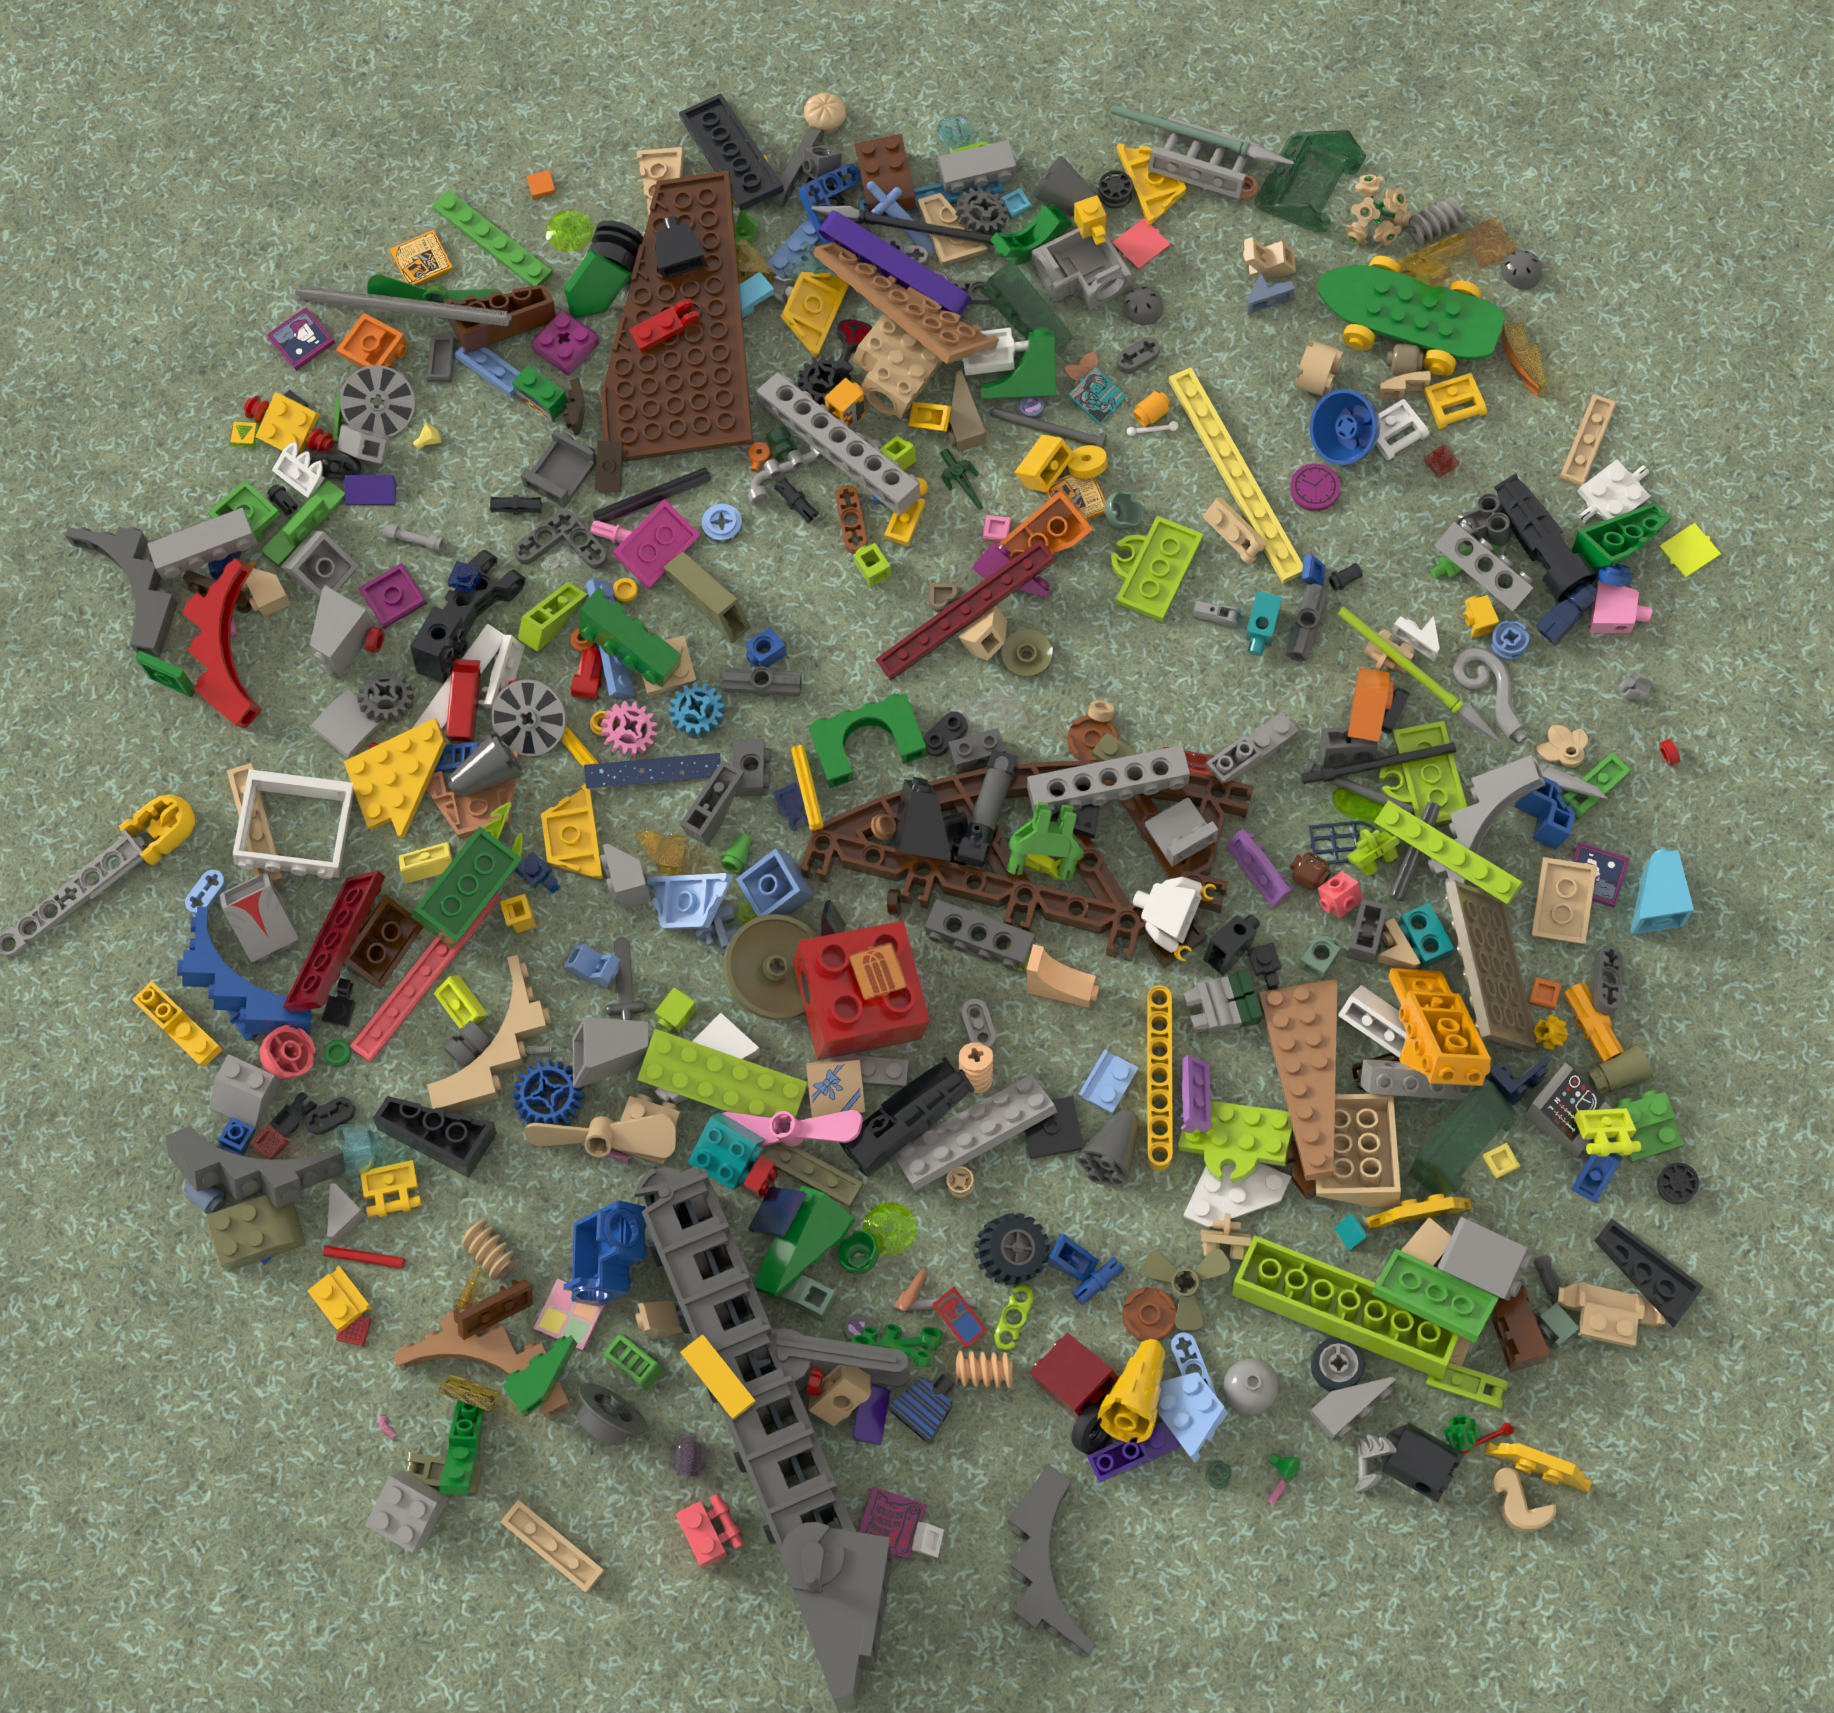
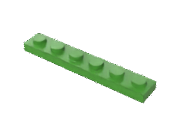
M450 190L432 205L433 210L530 286L543 285L553 275L551 269Z

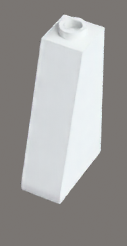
M722 1013L692 1041L749 1062L761 1055L759 1047ZM656 1087V1095L664 1102L670 1100L676 1105L687 1098Z

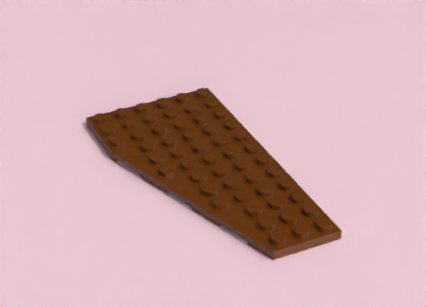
M729 170L657 181L643 241L639 246L631 275L632 282L623 315L621 314L613 342V352L604 386L602 385L600 391L604 441L624 442L623 462L753 443ZM674 216L677 217L679 225L689 224L708 266L663 279L657 266L655 234L658 231L665 230L663 224L665 218ZM688 298L691 299L694 306L678 317L681 319L685 314L697 311L700 315L699 320L686 327L681 333L645 352H641L629 329L672 306L674 308L680 301Z

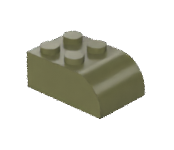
M263 1195L207 1215L220 1266L227 1272L306 1245L294 1202L276 1208L268 1197Z

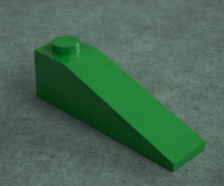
M1656 502L1579 530L1572 553H1582L1592 568L1617 563L1630 558L1670 522L1672 517Z
M805 1186L800 1187L798 1191H804L807 1195L785 1236L779 1237L775 1235L753 1284L756 1290L778 1297L801 1277V1271L812 1262L816 1264L822 1259L821 1254L831 1245L837 1246L843 1240L854 1223L855 1218L823 1192Z

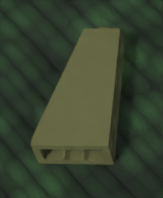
M683 551L664 566L670 581L731 644L751 628L738 599Z

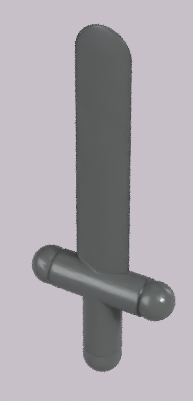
M621 937L614 942L615 956L621 959L618 964L619 970L616 974L618 1004L606 1006L605 1012L607 1015L621 1014V1020H632V1013L646 1011L647 1004L643 1001H633L630 943L626 938Z

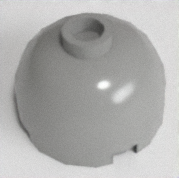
M1248 1358L1238 1361L1229 1368L1224 1377V1396L1232 1409L1243 1415L1265 1413L1273 1406L1278 1397L1279 1382L1276 1373L1268 1364L1258 1359Z

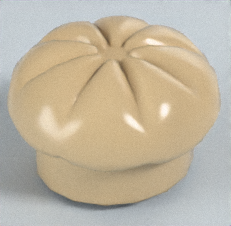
M819 93L812 96L804 107V117L809 126L823 130L824 135L832 134L838 130L846 118L845 104L838 96L830 93Z

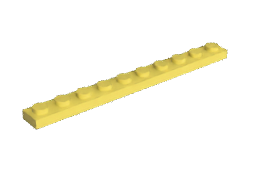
M1190 367L1170 376L1169 383L1248 524L1266 541L1267 545L1263 550L1280 581L1284 584L1302 576L1303 563L1193 369Z

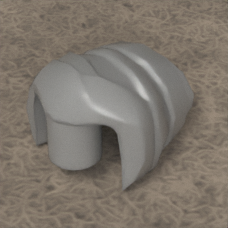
M774 276V294L770 297L786 305L795 285V280L793 278Z
M1633 672L1620 683L1621 695L1629 700L1648 702L1649 692L1653 683L1644 675Z

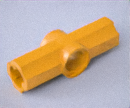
M1585 982L1578 983L1566 990L1563 995L1576 1016V1025L1582 1028L1585 1034L1583 1037L1586 1040L1589 1039L1601 1062H1606L1623 1053L1624 1050L1611 1029L1612 1024L1609 1016L1602 1015L1595 1009L1593 995L1590 993Z

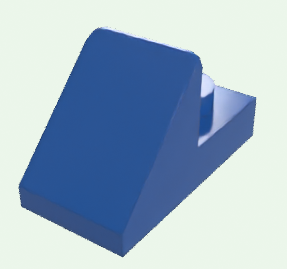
M1610 1153L1608 1156L1603 1157L1591 1154L1571 1190L1596 1203L1618 1167L1622 1156L1616 1153Z

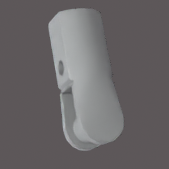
M1196 600L1193 618L1237 627V616L1241 614V610L1234 606L1218 605ZM1220 612L1227 613V617L1220 616Z

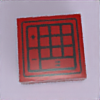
M360 1316L340 1333L338 1332L336 1339L364 1347L372 1320Z

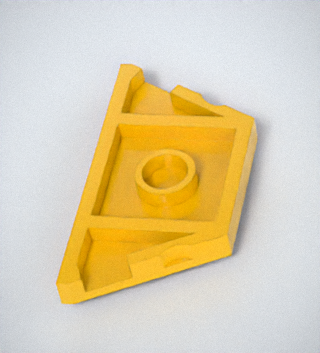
M1118 144V155L1125 172L1132 179L1133 191L1148 226L1152 225L1186 194L1185 183L1147 171L1152 148L1148 146H1139V149L1124 148L1125 144Z
M801 272L782 311L781 318L812 356L817 357L849 284L838 276L831 275V273L814 274L813 272Z
M586 784L581 786L582 789L571 797L566 796L559 801L557 806L550 807L541 814L546 856L549 866L600 880L603 879L591 789H587Z
M1444 1194L1428 1196V1199L1421 1203H1417V1199L1402 1201L1399 1207L1368 1217L1366 1221L1368 1229L1472 1210L1469 1198H1445Z
M1487 1443L1485 1454L1514 1464V1469L1520 1473L1531 1475V1472L1543 1475L1542 1480L1549 1484L1558 1485L1561 1482L1587 1493L1590 1491L1592 1481L1585 1479L1586 1475L1573 1463L1523 1444L1500 1443L1499 1446H1496L1492 1443Z

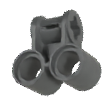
M1486 493L1480 496L1477 501L1478 509L1465 512L1455 520L1459 525L1463 521L1474 530L1471 535L1478 541L1481 538H1489L1492 544L1500 546L1508 543L1511 538L1509 518L1501 512L1500 499L1493 493ZM1463 541L1465 545H1473L1470 541Z

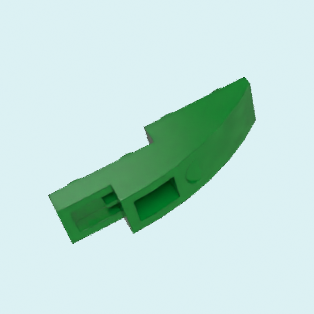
M465 1400L457 1401L448 1438V1452L439 1485L440 1494H469L470 1485L474 1481L480 1450L485 1411L484 1402L475 1401L478 1406H475Z

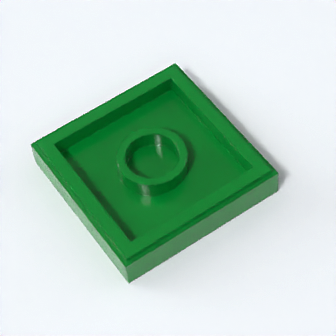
M142 651L138 652L135 657L136 661L149 679L188 697L193 696L195 692L193 689L194 685L184 670Z

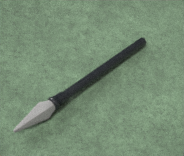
M851 206L811 207L812 210L825 215H829L832 210L837 211L859 224L865 222V224L869 225L877 224L994 245L990 241L994 235L877 215V213L865 212L863 209L857 210Z

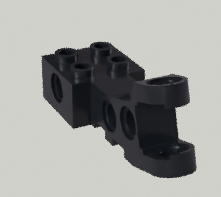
M488 550L479 552L459 572L456 577L459 583L454 591L449 590L447 592L445 600L448 602L444 609L433 606L411 643L410 648L416 673L444 683L448 675H452L455 659H458L460 655L463 656L467 650L468 642L466 641V635L476 618L497 600L512 601L523 589L526 578L516 570H510L496 582L486 573L495 563L497 564L498 558Z

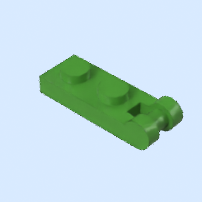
M1612 752L1581 780L1598 787L1606 795L1629 775L1631 769ZM1568 791L1562 797L1567 806L1571 805L1578 820L1602 799L1573 791ZM1578 795L1585 799L1582 804L1575 799Z

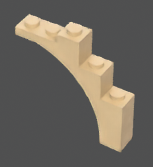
M518 955L507 957L513 980L512 996L508 1012L498 1034L485 1051L470 1065L445 1079L427 1084L433 1109L439 1108L449 1113L499 1099L498 1090H502L499 1075H494V1073L523 1066V1057L527 1056L524 1042H519V1040L549 1032L548 1024L552 1023L549 1009L543 1008L541 1002L536 1001L532 986L527 987L525 978L530 977L526 962L521 963Z

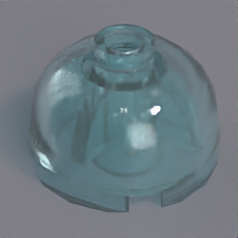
M362 1123L339 1124L338 1140L344 1139L341 1141V1147L344 1153L345 1174H348L349 1178L367 1173L378 1162V1153L383 1152L381 1137H375L373 1130Z

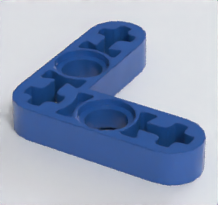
M846 164L806 183L799 190L800 200L823 245L830 242L818 233V229L823 224V221L818 218V212L812 210L811 207L817 202H820L818 206H831L828 198L859 183L861 173L854 164ZM849 173L852 175V178H848L842 182V176ZM826 179L834 182V191L826 187ZM813 191L815 195L809 196L808 192Z

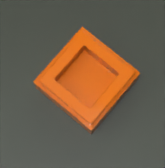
M550 170L526 176L533 200L556 194Z
M1535 977L1529 1004L1555 1010L1562 984Z

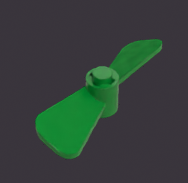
M382 274L371 276L367 284V293L370 295L375 294L443 304L444 300L453 299V302L465 300L467 296L475 295V298L490 296L492 292L499 291L502 293L498 289L447 290L440 284H433L426 289Z

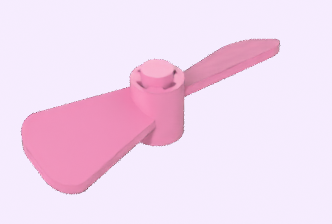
M848 1110L800 1121L786 1111L778 1112L772 1118L733 1112L722 1113L763 1137L765 1141L762 1147L783 1142L789 1147H794L801 1144L804 1139L847 1143L859 1135L863 1123L862 1115L856 1110Z

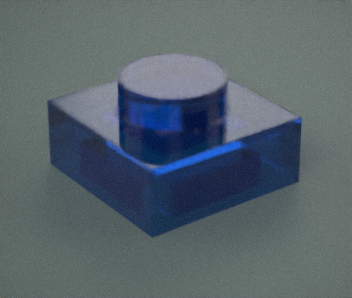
M456 561L448 579V586L473 593L481 575V568Z

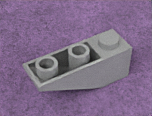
M1389 1377L1331 1391L1311 1409L1309 1415L1331 1439L1337 1435L1342 1438L1353 1428L1350 1423L1357 1416L1361 1420L1374 1409L1371 1404L1377 1398L1383 1401L1394 1391L1391 1386L1396 1379Z

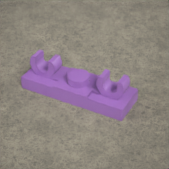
M1245 829L1240 830L1227 844L1226 848L1273 908L1281 903L1294 886L1292 884L1288 886L1284 882L1285 874H1278L1276 868L1261 850L1262 844L1256 845L1252 840L1255 835L1247 833Z
M1187 1054L1182 1059V1071L1180 1072V1076L1183 1077L1180 1084L1183 1102L1181 1119L1185 1123L1181 1126V1130L1193 1133L1198 1129L1206 1133L1211 1129L1210 1064Z

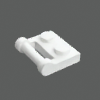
M1405 399L1379 413L1380 435L1376 446L1386 461L1394 458L1397 452L1420 438L1423 440L1430 435L1428 428ZM1410 426L1415 429L1391 445L1386 442V440Z

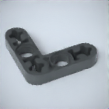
M568 510L556 513L520 540L514 547V555L517 561L521 564H530L564 539L590 568L599 569L607 562V553L604 547L580 520ZM563 518L566 521L569 520L570 525H561L560 520ZM554 525L555 529L558 528L559 534H556L554 528H552L551 526ZM543 533H550L552 535V539L547 543L539 541V537ZM578 535H585L587 537V541L583 545L574 543V539ZM535 540V543L539 547V549H536V546H533L531 541ZM590 547L596 555H600V560L592 559L588 551ZM523 548H525L526 550H529V551H530V555H528V556H526L525 554L522 555L521 550H522Z

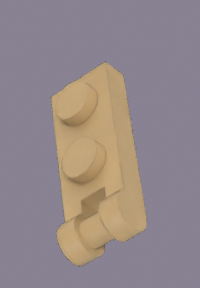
M1221 497L1216 498L1203 515V518L1240 554L1241 559L1247 564H1253L1257 559L1256 554L1259 551H1263L1267 545L1266 541ZM1248 540L1250 541V544H1251L1250 547H1248V546L1246 545V543L1248 542Z

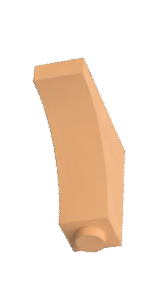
M1033 944L1027 966V993L1089 1008L1091 1000L1096 1001L1100 986L1095 985L1096 976L1061 964L1050 957L1043 946Z

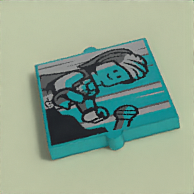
M1096 366L1085 378H1080L1079 384L1068 394L1099 425L1110 413H1115V408L1127 397Z

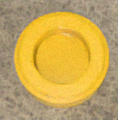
M622 578L616 581L613 585L615 599L620 603L634 601L638 596V587L635 581L630 578Z

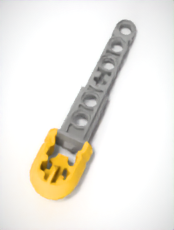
M162 795L151 800L137 811L133 816V820L127 819L119 825L121 832L125 836L74 875V878L21 918L16 927L11 926L0 935V953L7 957L18 955L29 947V942L37 941L89 899H94L143 859L154 866L161 860L162 854L168 855L191 835L195 827V815L189 803L178 796ZM146 829L154 839L160 838L149 844L148 848L144 850V847L147 845L140 836L134 837ZM113 857H119L120 865L118 868L109 869V860ZM92 873H98L100 876L99 882L94 886L88 885V876ZM70 891L75 892V900L70 899L68 894ZM59 899L62 900V901H63V904H65L67 907L64 908V907H63L59 902H57V901H58ZM50 906H57V915L50 919L46 918V909ZM30 922H36V931L31 935H26L24 931L25 926ZM10 938L15 939V948L11 951H5L3 946L5 941Z

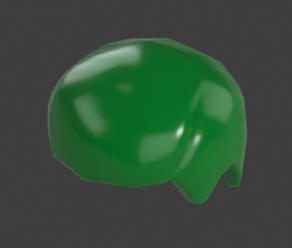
M854 1230L849 1238L841 1241L838 1259L840 1265L848 1273L864 1274L876 1265L879 1258L878 1244L868 1231ZM855 1253L864 1254V1256L852 1257Z

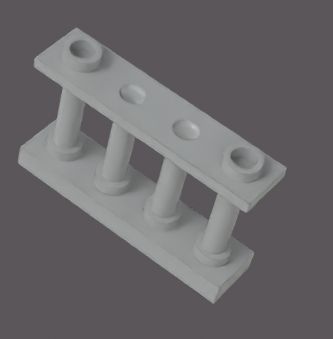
M1168 117L1167 119L1168 121L1174 123H1178L1184 126H1188L1231 140L1235 139L1243 141L1244 143L1249 142L1240 138H1236L1227 134H1223L1214 130L1200 127L1171 117ZM1165 130L1164 138H1167L1168 141L1164 148L1153 146L1147 171L1238 199L1243 191L1246 174H1243L1242 171L1246 163L1255 166L1257 159L1248 155L1242 156L1241 153H1235L1230 151V149ZM1177 142L1191 146L1186 156L1173 152ZM1249 142L1250 145L1259 146V147H1260L1259 144H1256V143H1253V142ZM1200 149L1214 153L1209 163L1196 159ZM1223 156L1237 160L1232 170L1219 166Z

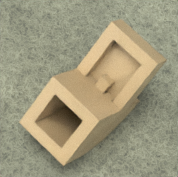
M1253 237L1244 240L1245 250L1243 251V257L1249 265L1250 276L1258 278L1260 273H1262L1263 278H1276L1296 272L1294 250L1283 241L1264 247Z

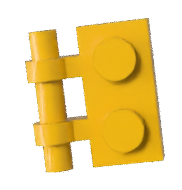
M413 1160L360 1171L364 1198L366 1200L375 1198L376 1205L366 1207L368 1217L378 1215L381 1218L388 1216V1213L400 1210L408 1212L412 1211L414 1207L422 1206L420 1195L409 1196V1190L419 1188L416 1166ZM399 1193L400 1200L385 1201L386 1195Z

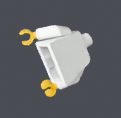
M1185 877L1165 880L1162 884L1155 883L1150 894L1138 890L1133 899L1134 906L1144 909L1141 918L1146 922V930L1155 943L1171 953L1174 952L1175 957L1180 961H1187L1180 956V951L1185 948L1192 953V949L1186 945H1178V942H1184L1200 900L1210 901L1214 899L1206 895V888L1216 890L1213 884L1202 886L1200 882Z

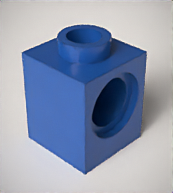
M772 627L746 642L748 653L745 655L753 667L758 665V667L768 668L787 655L785 644ZM762 648L770 649V651L765 654L759 653V651Z

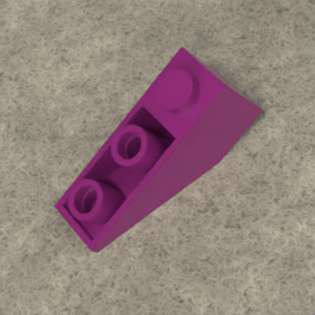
M993 543L978 559L972 569L984 579H987L1013 560L1009 556L1011 552L1001 543L998 546ZM1040 576L1034 577L1018 589L1019 591L1042 596H1049L1052 593L1048 589L1050 584Z

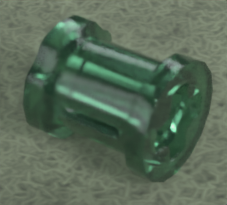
M1222 1460L1213 1461L1207 1468L1205 1480L1211 1488L1223 1489L1229 1484L1232 1470ZM1216 1468H1219L1220 1473L1225 1472L1222 1481H1218L1217 1477L1211 1476Z

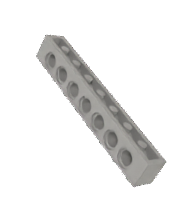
M777 372L756 390L760 406L897 515L901 516L921 497L920 483L915 476L906 474L896 461L887 459L878 447H872L859 432L854 433L848 428L845 421L841 418H835L826 406L816 403L807 391L802 392L789 377L785 378Z

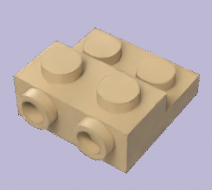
M637 1094L636 1098L629 1096L621 1121L665 1113L674 1119L677 1132L682 1115L680 1111H677L678 1107L669 1102H662V1105L654 1104L651 1097L643 1094ZM613 1148L614 1151L665 1166L667 1158H658Z

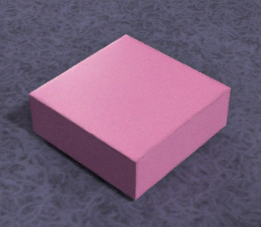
M986 515L983 540L1002 541L1010 533L1011 518Z

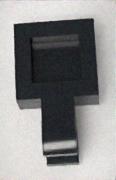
M1274 943L1248 949L1247 953L1255 977L1263 975L1268 990L1279 989L1278 985L1280 982L1275 971L1281 970V964Z
M339 979L337 996L329 995L322 1017L323 1022L349 1028L356 1005L354 1000H349L354 985L350 983L351 980Z
M301 1092L290 1106L286 1104L269 1125L283 1137H286L298 1128L299 1122L304 1118L301 1115L308 1114L316 1109L317 1104L310 1101L308 1105L303 1106V1102L308 1096Z

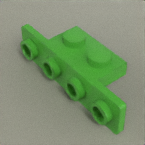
M326 481L262 549V553L278 566H281L310 532L315 530L345 498V492L330 481Z

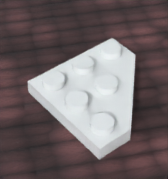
M1259 1163L1255 1172L1248 1179L1232 1184L1230 1174L1235 1170V1165L1227 1164L1222 1168L1224 1177L1222 1182L1216 1180L1209 1173L1207 1166H1205L1183 1218L1209 1229L1213 1227V1220L1224 1221L1225 1213L1231 1214L1232 1220L1281 1202L1292 1176Z

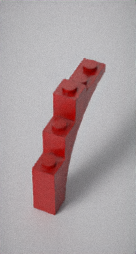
M234 558L232 562L225 566L224 573L217 582H214L209 587L207 595L204 596L196 593L187 601L182 613L202 630L200 634L194 637L192 645L187 651L208 668L206 672L199 676L197 684L193 689L235 726L246 729L262 709L249 696L239 679L233 663L230 636L235 603L243 584L253 569L246 563Z

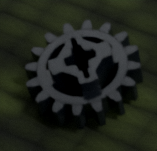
M821 355V360L819 361L813 357L811 365L804 363V370H799L800 379H798V387L802 392L807 391L819 405L824 403V406H826L825 396L840 381L842 382L847 378L852 383L851 375L843 370L835 371L832 368V363L835 362L834 356H831L829 360H825V356Z

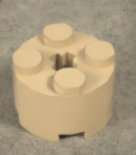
M1310 340V346L1307 345L1299 366L1300 378H1296L1294 387L1324 397L1332 392L1335 376L1333 373H1339L1343 352L1338 348Z

